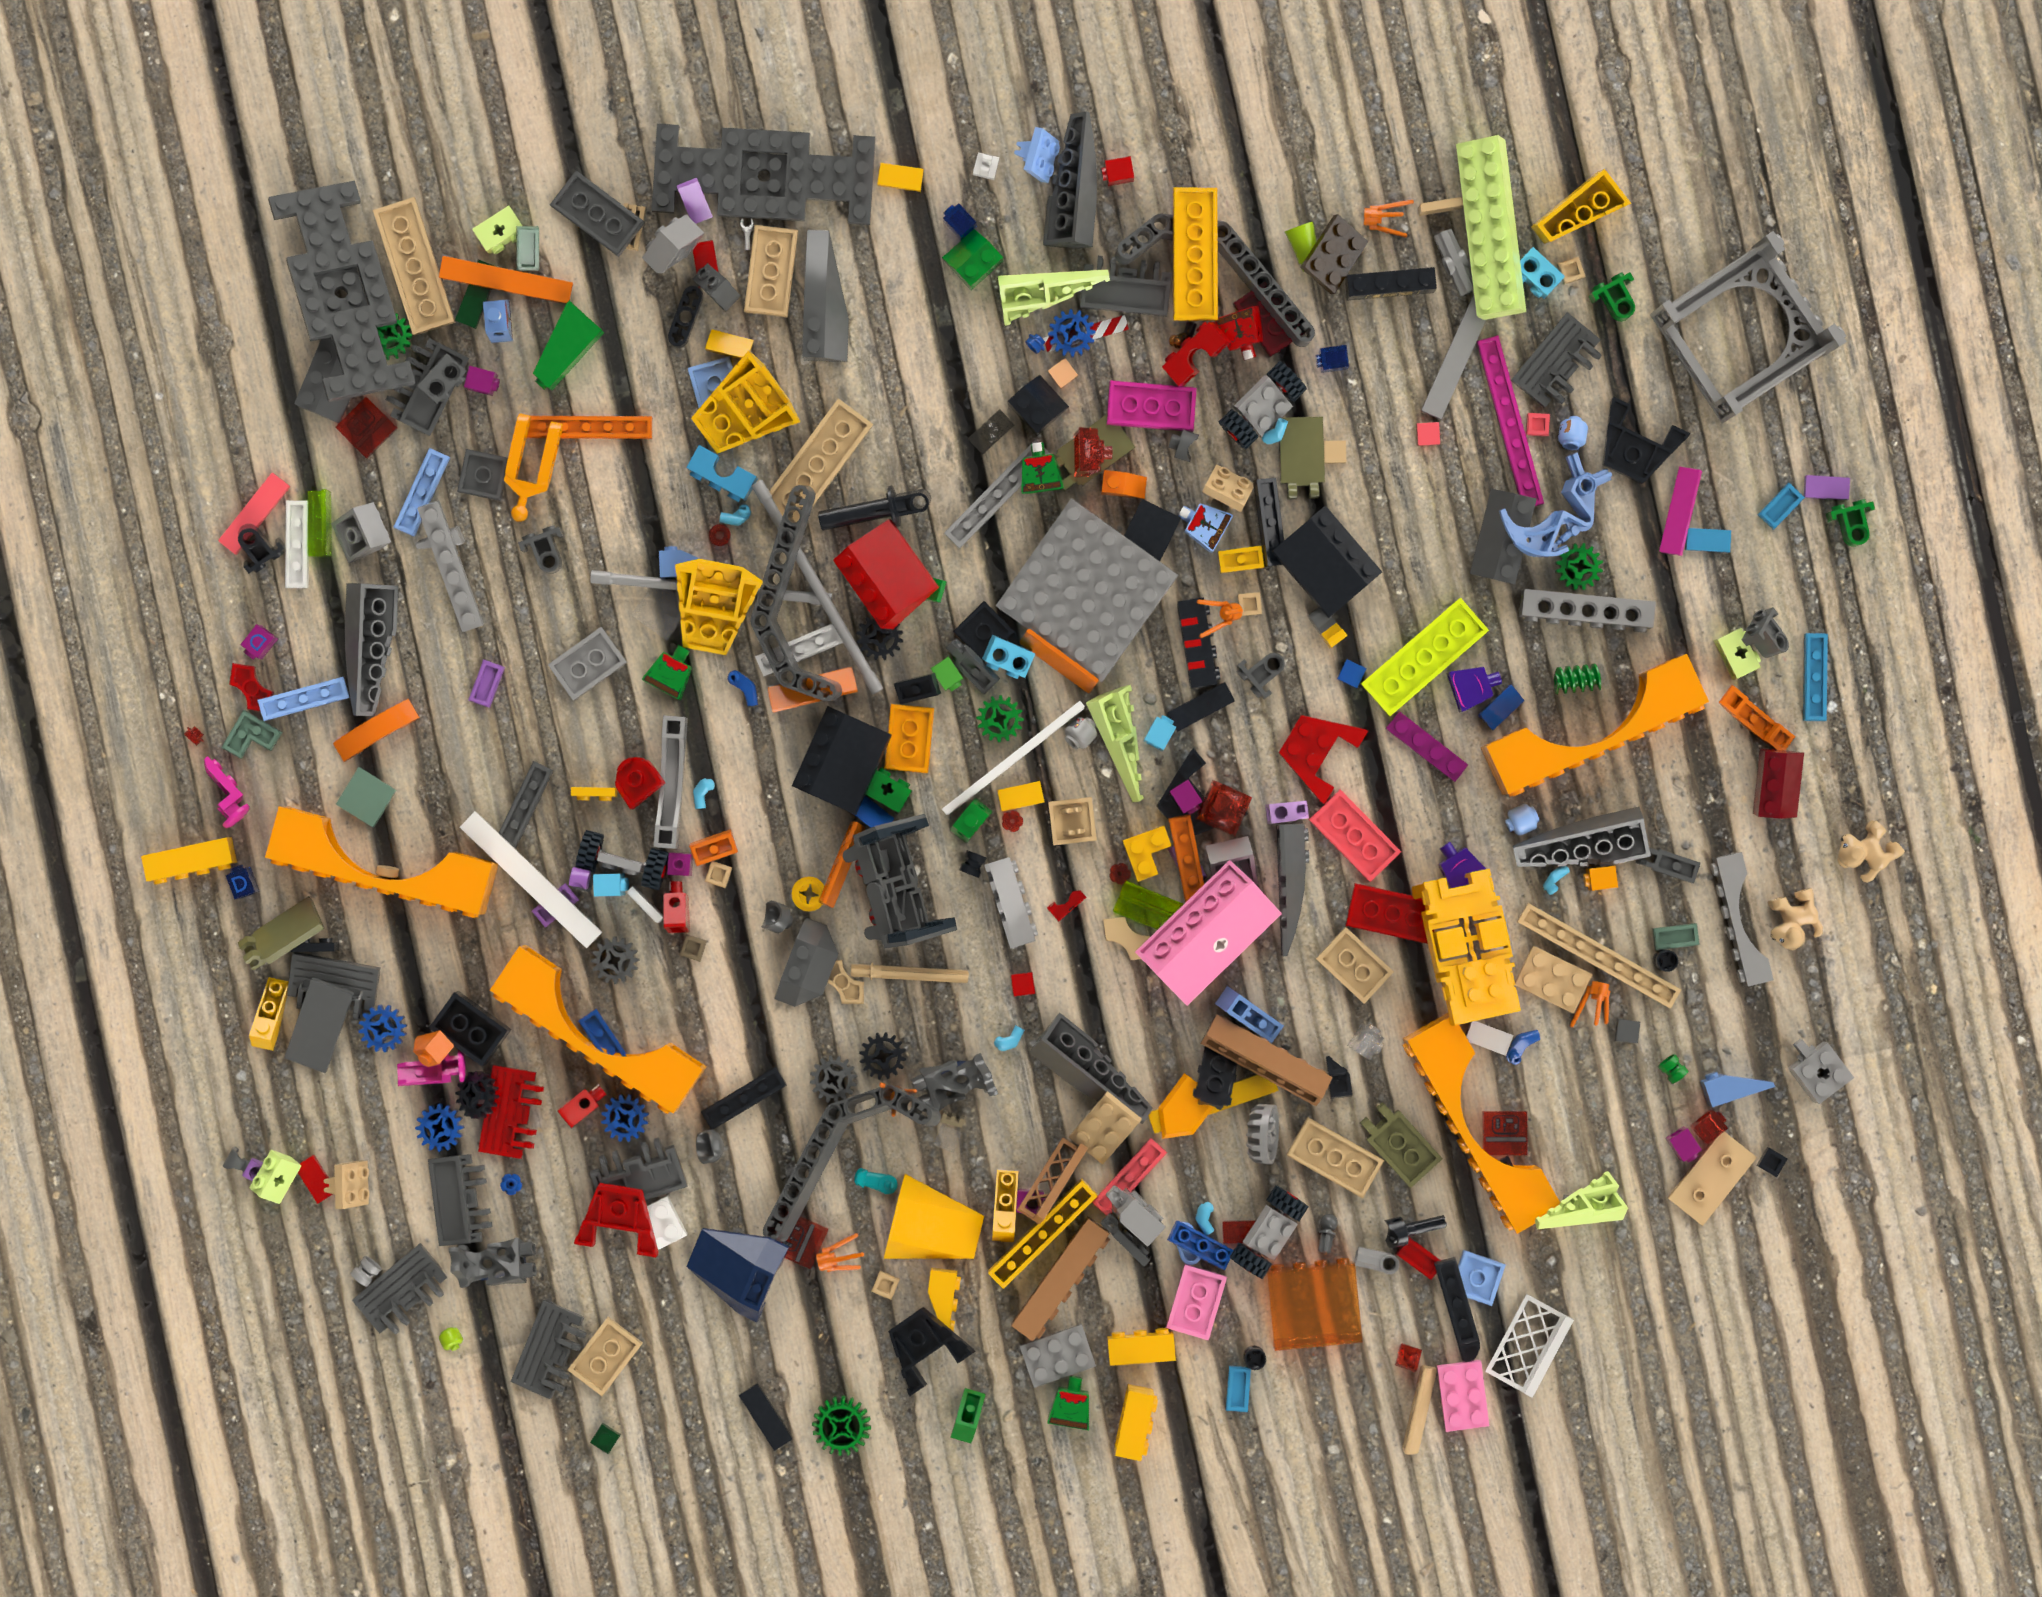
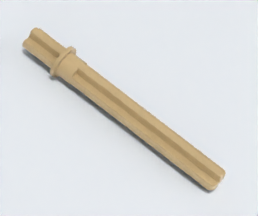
M872 962L871 965L851 964V977H867L870 980L873 978L968 983L969 978L967 970L873 965Z

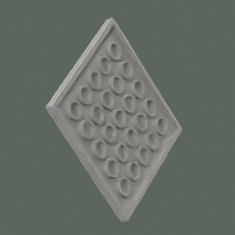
M1071 498L1001 597L996 607L1025 628L1037 633L1097 677L1100 682H1103L1179 575Z

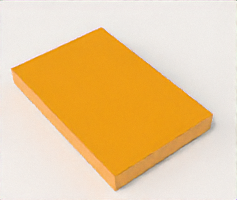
M891 704L888 733L892 734L886 748L885 769L928 773L934 708Z

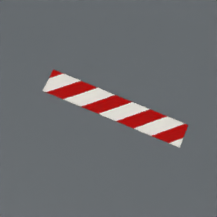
M1125 315L1094 323L1090 330H1095L1096 333L1090 337L1097 339L1129 330ZM1080 327V330L1087 334L1085 327ZM1072 329L1070 332L1066 331L1069 337L1068 342L1073 335H1076L1075 329ZM1058 333L1057 337L1062 344H1064L1065 340L1063 336L1059 335ZM1044 337L1047 352L1054 351L1057 345H1050V341L1054 338Z

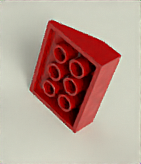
M888 519L847 546L833 559L879 627L883 629H894L939 588L891 519Z

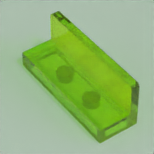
M327 489L308 491L309 557H332L331 491Z
M1125 880L1113 912L1158 930L1184 904Z

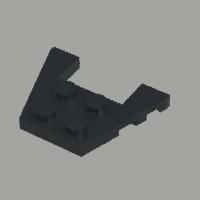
M1613 396L1610 401L1602 465L1643 484L1689 437L1690 433L1672 425L1661 445L1622 426V423L1631 405Z
M1193 748L1156 807L1168 821V818L1188 814V812L1184 814L1181 812L1169 791L1189 780L1202 800V803L1198 804L1200 809L1191 814L1194 835H1198L1248 815V813L1236 799L1219 813L1216 812L1189 779L1191 775L1206 764Z
M922 1307L888 1331L896 1357H899L902 1366L901 1373L903 1378L906 1379L909 1396L927 1385L915 1365L943 1345L947 1347L957 1364L976 1352L974 1348L925 1307Z

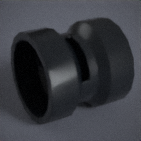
M966 850L964 855L965 863L960 865L959 871L979 878L981 874L980 867L985 864L987 857Z
M1659 950L1653 956V964L1660 971L1670 972L1677 967L1678 957L1671 950Z
M1252 1345L1244 1351L1243 1358L1248 1368L1260 1370L1265 1366L1267 1361L1266 1355L1261 1347Z

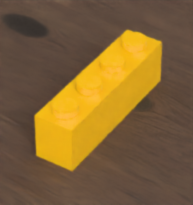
M232 837L141 856L146 882L153 881L154 885L166 883L167 878L175 877V880L189 878L188 874L196 872L197 876L210 873L209 869L218 867V871L231 869V864L237 863Z

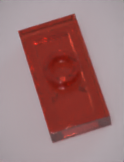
M1256 1220L1222 1221L1223 1244L1243 1243Z

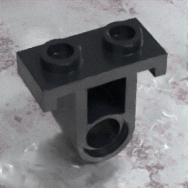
M245 524L238 531V542L252 560L251 563L246 560L243 565L248 574L253 571L255 573L259 572L266 566L265 562L271 558L275 560L284 553L282 550L285 549V544L280 538L276 539V545L273 547L259 528L253 524ZM251 532L255 535V539L247 541L243 538V535Z

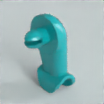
M859 1168L854 1177L856 1185L862 1188L866 1186L884 1194H892L898 1187L897 1179L894 1176L868 1172V1170Z

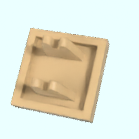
M1216 464L1202 492L1210 496L1206 503L1211 504L1214 498L1229 506L1226 511L1227 513H1231L1233 508L1241 512L1254 486L1247 478L1240 477L1229 469Z
M1092 797L1048 802L1053 845L1097 840Z
M360 1160L334 1165L335 1177L324 1179V1183L329 1184V1187L324 1188V1192L335 1195V1209L368 1205V1161Z

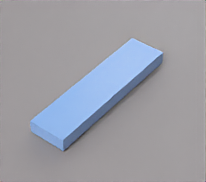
M431 448L428 449L394 528L415 537L422 522L417 508L431 502L450 460L449 456Z
M344 677L259 699L258 704L263 721L348 699L350 696Z

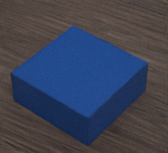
M1346 659L1337 680L1357 689L1367 668Z

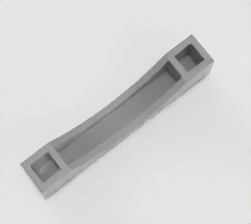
M663 715L661 777L666 784L659 791L654 834V847L678 849L688 723V718Z
M1736 852L1712 858L1711 871L1718 881V885H1716L1717 895L1719 898L1722 897L1724 905L1721 906L1724 919H1727L1729 925L1726 928L1729 940L1733 941L1732 956L1739 966V970H1737L1738 980L1740 983L1743 982V986H1753L1773 981L1769 959L1761 954L1751 943L1744 931L1740 918V892L1747 875L1742 852Z

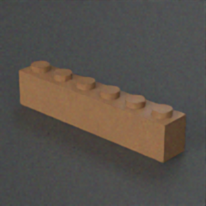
M1216 1014L1201 1041L1202 1045L1314 1106H1317L1323 1099L1332 1080V1077L1327 1075L1324 1070L1316 1069L1304 1059L1294 1057L1287 1050L1272 1045L1267 1039L1250 1033L1247 1028L1239 1027L1224 1016Z
M1087 1216L1014 1318L1011 1326L1031 1341L1035 1337L1039 1339L1046 1330V1327H1044L1048 1319L1052 1321L1059 1312L1057 1309L1061 1301L1065 1303L1072 1294L1069 1290L1073 1284L1078 1285L1085 1275L1082 1273L1086 1266L1091 1267L1097 1259L1095 1254L1098 1249H1104L1110 1241L1108 1237L1109 1231Z

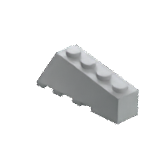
M1010 857L985 864L984 866L995 896L1010 949L1036 941L1034 936H1037L1038 932L1035 923L1030 924L1028 915L1032 914L1029 903H1024L1022 894H1025L1022 881L1017 882L1015 873H1019L1016 861H1011Z

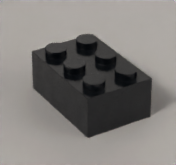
M460 991L453 993L429 1026V1029L433 1032L440 1030L454 1047L480 1066H485L512 1030Z

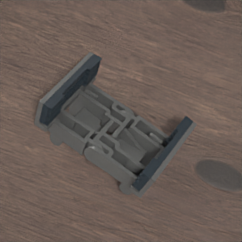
M925 814L877 825L853 835L854 845L843 852L844 861L849 863L856 860V872L863 877L864 884H867L866 892L871 905L869 919L874 926L867 927L864 930V935L868 940H881L884 948L907 946L957 930L955 917L928 920L921 889L917 888L918 878L905 836L929 826Z

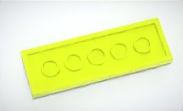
M1460 597L1365 679L1361 685L1390 717L1489 630Z

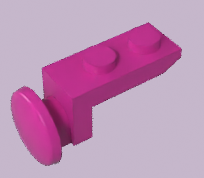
M207 756L204 759L207 775L227 795L218 804L219 808L217 810L227 819L223 826L230 828L248 813L250 806L248 804L242 807L238 805L243 800V794L237 789L236 781L230 775L226 777L221 771L223 768L215 759L211 760Z
M458 1050V1055L449 1056L447 1054L439 1065L431 1067L423 1065L420 1061L397 1064L398 1086L452 1082L451 1075H459L460 1082H464L466 1076L464 1053Z

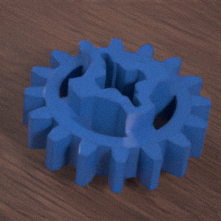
M1070 309L1068 315L1061 311V318L1054 317L1056 324L1050 323L1049 327L1053 331L1048 332V336L1054 338L1050 341V345H1057L1055 348L1056 352L1063 350L1062 356L1065 357L1068 352L1071 358H1074L1075 352L1082 356V349L1090 350L1088 343H1094V339L1090 336L1095 335L1096 332L1095 330H1090L1094 323H1087L1088 315L1081 317L1080 310L1077 314H1073V310ZM1072 319L1071 323L1067 325L1062 324L1064 321ZM1080 322L1084 325L1087 334L1080 330ZM1075 325L1076 335H1073L1068 342L1069 337L1066 331L1070 332ZM1057 333L1063 336L1064 344L1059 341ZM1076 342L1082 343L1077 347L1071 348L1072 344Z
M378 1005V1011L371 1007L369 1009L371 1014H363L366 1020L359 1021L363 1029L358 1030V1032L365 1035L361 1041L367 1040L369 1042L367 1048L374 1045L375 1052H378L381 1047L383 1052H388V1046L392 1050L396 1049L395 1043L402 1044L403 1041L400 1037L407 1035L402 1030L408 1025L401 1022L405 1016L397 1015L399 1009H395L392 1012L391 1005H387L385 1010L383 1005ZM382 1014L380 1020L371 1021L376 1015ZM392 1018L396 1022L397 1027L393 1025L391 1021ZM383 1024H384V1027L387 1028V1030H390V1031H386V1032H383V1033H382V1030L379 1029V1027H376V1026H379V1025H383ZM369 1030H372V1032H373V1034H374V1036H375L374 1039L372 1038V1036H371ZM387 1036H395L390 1042L384 1043Z
M620 1094L618 1101L613 1097L611 1098L612 1105L605 1104L608 1111L601 1112V1115L606 1117V1119L601 1121V1124H607L608 1127L604 1131L612 1132L610 1138L617 1135L619 1142L624 1137H626L627 1142H630L632 1135L637 1139L639 1138L638 1131L643 1133L646 1131L643 1125L649 1124V1121L645 1120L644 1117L649 1115V1112H643L646 1104L639 1105V1097L633 1101L632 1094H629L627 1099H624L623 1094ZM623 1103L630 1104V1105L634 1106V1108H633V1109H628V1108H625L624 1105H622V1104H623ZM614 1109L616 1116L615 1120L611 1122V1113ZM622 1113L624 1115L629 1114V1123H627L626 1121H621L620 1118H622ZM639 1114V1124L636 1127L634 1122L635 1116ZM622 1127L625 1128L628 1132L618 1131L616 1128Z
M442 1103L437 1105V1109L431 1105L429 1106L430 1112L423 1110L421 1113L424 1117L417 1118V1121L421 1123V1125L415 1127L416 1130L421 1131L417 1138L423 1137L422 1145L424 1146L429 1143V1150H433L435 1146L438 1152L442 1151L443 1146L449 1150L451 1149L450 1143L457 1145L456 1137L461 1138L463 1136L459 1132V1130L464 1128V1125H459V1121L463 1118L455 1116L458 1112L457 1109L452 1112L450 1111L451 1105H447L444 1109ZM435 1113H441L436 1120L429 1118ZM449 1118H451L454 1127L450 1125ZM442 1123L444 1130L438 1133V1127L435 1125ZM426 1128L429 1129L431 1137L428 1136ZM442 1136H450V1139L447 1141L439 1142Z

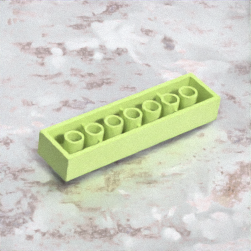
M1499 135L1456 144L1477 317L1487 320L1526 312L1506 141Z

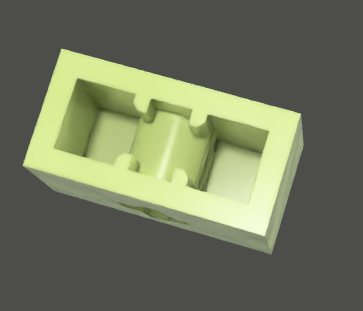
M507 206L472 230L487 253L495 255L505 249L504 245L511 241L512 243L516 242V226L523 225L511 207ZM499 228L503 230L502 236L498 234L497 230Z
M1742 628L1714 640L1732 680L1761 668L1759 664L1761 659L1755 650L1753 651L1750 645L1746 646L1741 640L1746 632ZM1742 649L1743 653L1736 657L1735 653Z
M270 1150L249 1188L259 1197L280 1204L301 1165L291 1156Z

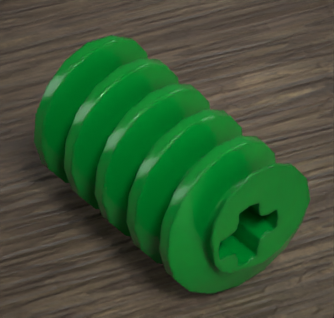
M1595 663L1591 664L1590 669L1587 664H1584L1581 669L1578 665H1575L1573 670H1571L1570 666H1565L1564 672L1561 667H1557L1555 670L1554 690L1556 695L1559 693V688H1562L1564 694H1567L1568 687H1571L1573 693H1576L1578 686L1581 692L1585 691L1586 686L1589 687L1590 691H1593L1594 685H1597L1599 691L1601 690V675Z

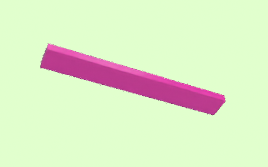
M1499 336L1479 340L1476 343L1517 493L1536 498L1535 506L1543 505V496Z

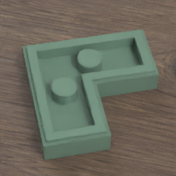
M243 710L221 748L242 759L252 741L272 751L283 732L248 711Z

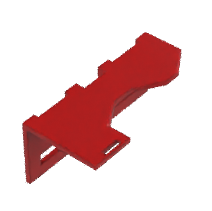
M1081 890L1073 891L1070 894L1069 901L1065 904L1057 905L1053 902V905L1051 907L1049 905L1047 909L1059 922L1087 897Z

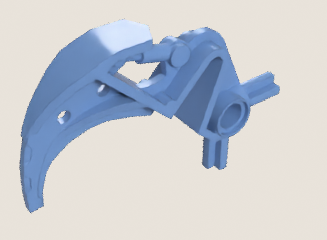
M1578 452L1566 457L1572 477L1565 481L1561 494L1581 519L1564 510L1553 511L1540 524L1524 528L1512 522L1506 509L1499 510L1505 530L1513 544L1521 552L1532 557H1552L1568 552L1569 548L1567 545L1559 548L1558 545L1563 544L1571 536H1577L1579 532L1587 531L1592 527L1594 522L1595 490L1597 486L1612 480V473L1609 472L1608 468L1591 474L1584 472ZM1565 524L1567 531L1555 542L1561 525Z

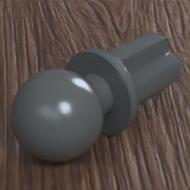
M1326 1214L1320 1221L1323 1230L1318 1232L1320 1235L1318 1251L1322 1254H1330L1333 1238L1336 1237V1234L1332 1231L1338 1225V1220L1334 1215Z

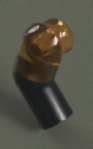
M1187 321L1184 332L1178 335H1171L1169 344L1175 348H1182L1180 345L1188 337L1193 338L1197 324Z

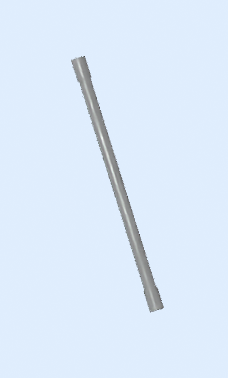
M760 480L751 487L779 530L783 516L773 501L772 495L764 481ZM790 531L786 535L788 543H791L793 540V534ZM800 547L796 557L798 566L861 672L871 694L873 695L884 689L874 671L871 670Z
M591 571L590 582L594 584H616L677 590V579ZM758 589L755 598H757L760 589ZM786 590L783 601L821 605L814 591ZM827 593L832 601V593ZM769 594L766 599H773V597Z

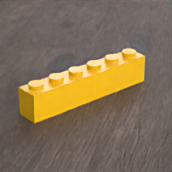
M1081 1178L1050 1209L1040 1224L1035 1223L988 1270V1274L1004 1289L1098 1196L1097 1193Z

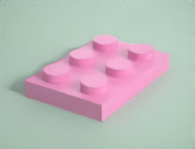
M1184 1264L1166 1328L1209 1340L1227 1276Z
M1481 1360L1437 1365L1445 1431L1450 1432L1489 1426Z

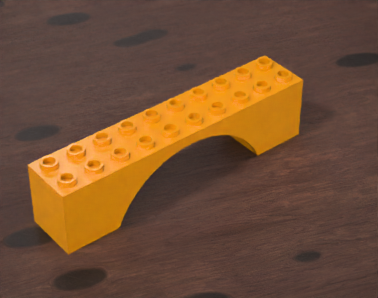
M1684 654L1639 674L1637 696L1628 716L1615 731L1598 742L1580 747L1562 746L1541 739L1529 729L1523 728L1480 748L1502 795L1516 796L1525 791L1523 787L1529 786L1531 788L1545 782L1543 778L1547 776L1549 779L1564 774L1563 769L1567 767L1574 769L1585 764L1584 759L1586 758L1594 760L1605 755L1604 750L1606 749L1611 751L1624 746L1623 741L1625 740L1629 742L1638 740L1645 736L1644 732L1647 730L1649 733L1664 728V723L1667 721L1668 723H1674L1685 718L1684 713L1686 712L1689 715L1705 709L1704 704L1708 703L1709 700L1688 655Z
M283 806L278 807L265 858L271 859V864L279 866L291 864L292 869L297 871L309 872L313 870V875L324 878L335 876V881L346 884L354 881L357 887L364 889L376 887L377 892L386 895H394L395 892L399 894L398 898L409 901L417 898L420 899V904L427 906L439 904L442 910L449 912L461 910L462 915L472 918L486 913L499 865L498 863L466 854L449 852L438 865L421 875L403 880L383 878L364 870L347 856L335 837L331 818Z
M527 945L519 946L491 987L490 991L494 993L493 997L501 1003L508 1002L511 1004V1009L517 1014L529 1016V1021L539 1028L542 1026L548 1029V1034L556 1040L560 1038L566 1041V1046L572 1051L584 1053V1058L594 1065L598 1063L603 1066L602 1070L611 1077L615 1075L621 1078V1083L627 1088L639 1090V1095L649 1102L653 1100L658 1103L657 1107L666 1114L669 1112L675 1113L707 1066L671 1042L651 1052L625 1054L627 1057L622 1056L621 1053L607 1054V1050L602 1048L603 1053L576 1028L567 1014L561 995L562 969Z
M1446 1013L1404 1037L1405 1044L1402 1046L1408 1056L1415 1059L1414 1068L1419 1076L1425 1077L1427 1082L1424 1085L1429 1094L1436 1096L1438 1101L1435 1102V1105L1440 1113L1446 1115L1449 1119L1445 1121L1452 1133L1458 1135L1459 1139L1456 1141L1460 1149L1470 1156L1467 1161L1473 1171L1479 1172L1481 1177L1478 1180L1483 1189L1487 1192L1490 1191L1492 1196L1489 1197V1200L1493 1207L1503 1214L1500 1216V1219L1509 1231L1513 1230L1518 1234L1534 1225L1538 1216L1542 1217L1550 1208L1557 1207L1560 1201L1541 1168L1536 1165L1524 1166L1513 1164V1167L1506 1165L1487 1154L1470 1134L1463 1118L1460 1095L1465 1070L1475 1055V1051L1460 1025L1451 1026L1449 1014Z

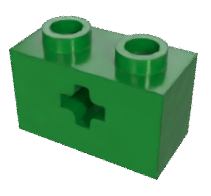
M880 767L878 771L876 770L866 795L900 813L912 793V790L909 789L911 784L900 778L898 781L891 779V773ZM891 783V788L894 790L893 793L884 795L883 784L888 785Z

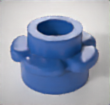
M1029 334V338L1025 341L1026 345L1036 354L1041 350L1044 351L1043 345L1045 341L1038 334Z
M517 1174L504 1175L503 1181L500 1183L502 1191H505L508 1195H514L522 1188L521 1179Z

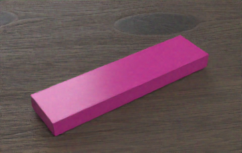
M1679 466L1659 550L1661 553L1683 555L1702 471L1699 469Z

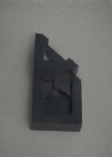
M1326 1056L1327 1075L1332 1077L1329 1084L1330 1099L1352 1097L1350 1073L1347 1072L1346 1068L1335 1062L1333 1058Z

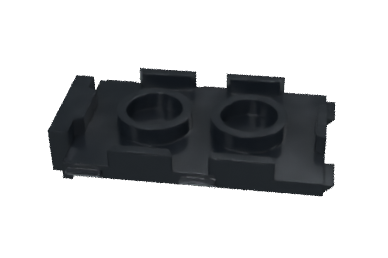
M1204 1046L1201 1065L1198 1066L1197 1072L1199 1075L1196 1089L1194 1088L1192 1096L1199 1099V1105H1210L1221 1110L1223 1106L1231 1105L1232 1098L1230 1096L1233 1084L1236 1081L1237 1063Z

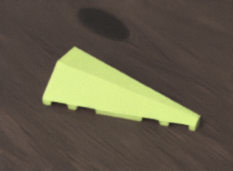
M1126 685L1100 694L1086 702V705L1132 802H1139L1144 797L1140 795L1138 781L1142 780L1141 774L1137 773L1136 761L1139 760L1136 726L1132 725L1131 717L1134 706L1130 705L1129 692L1132 691L1131 685Z

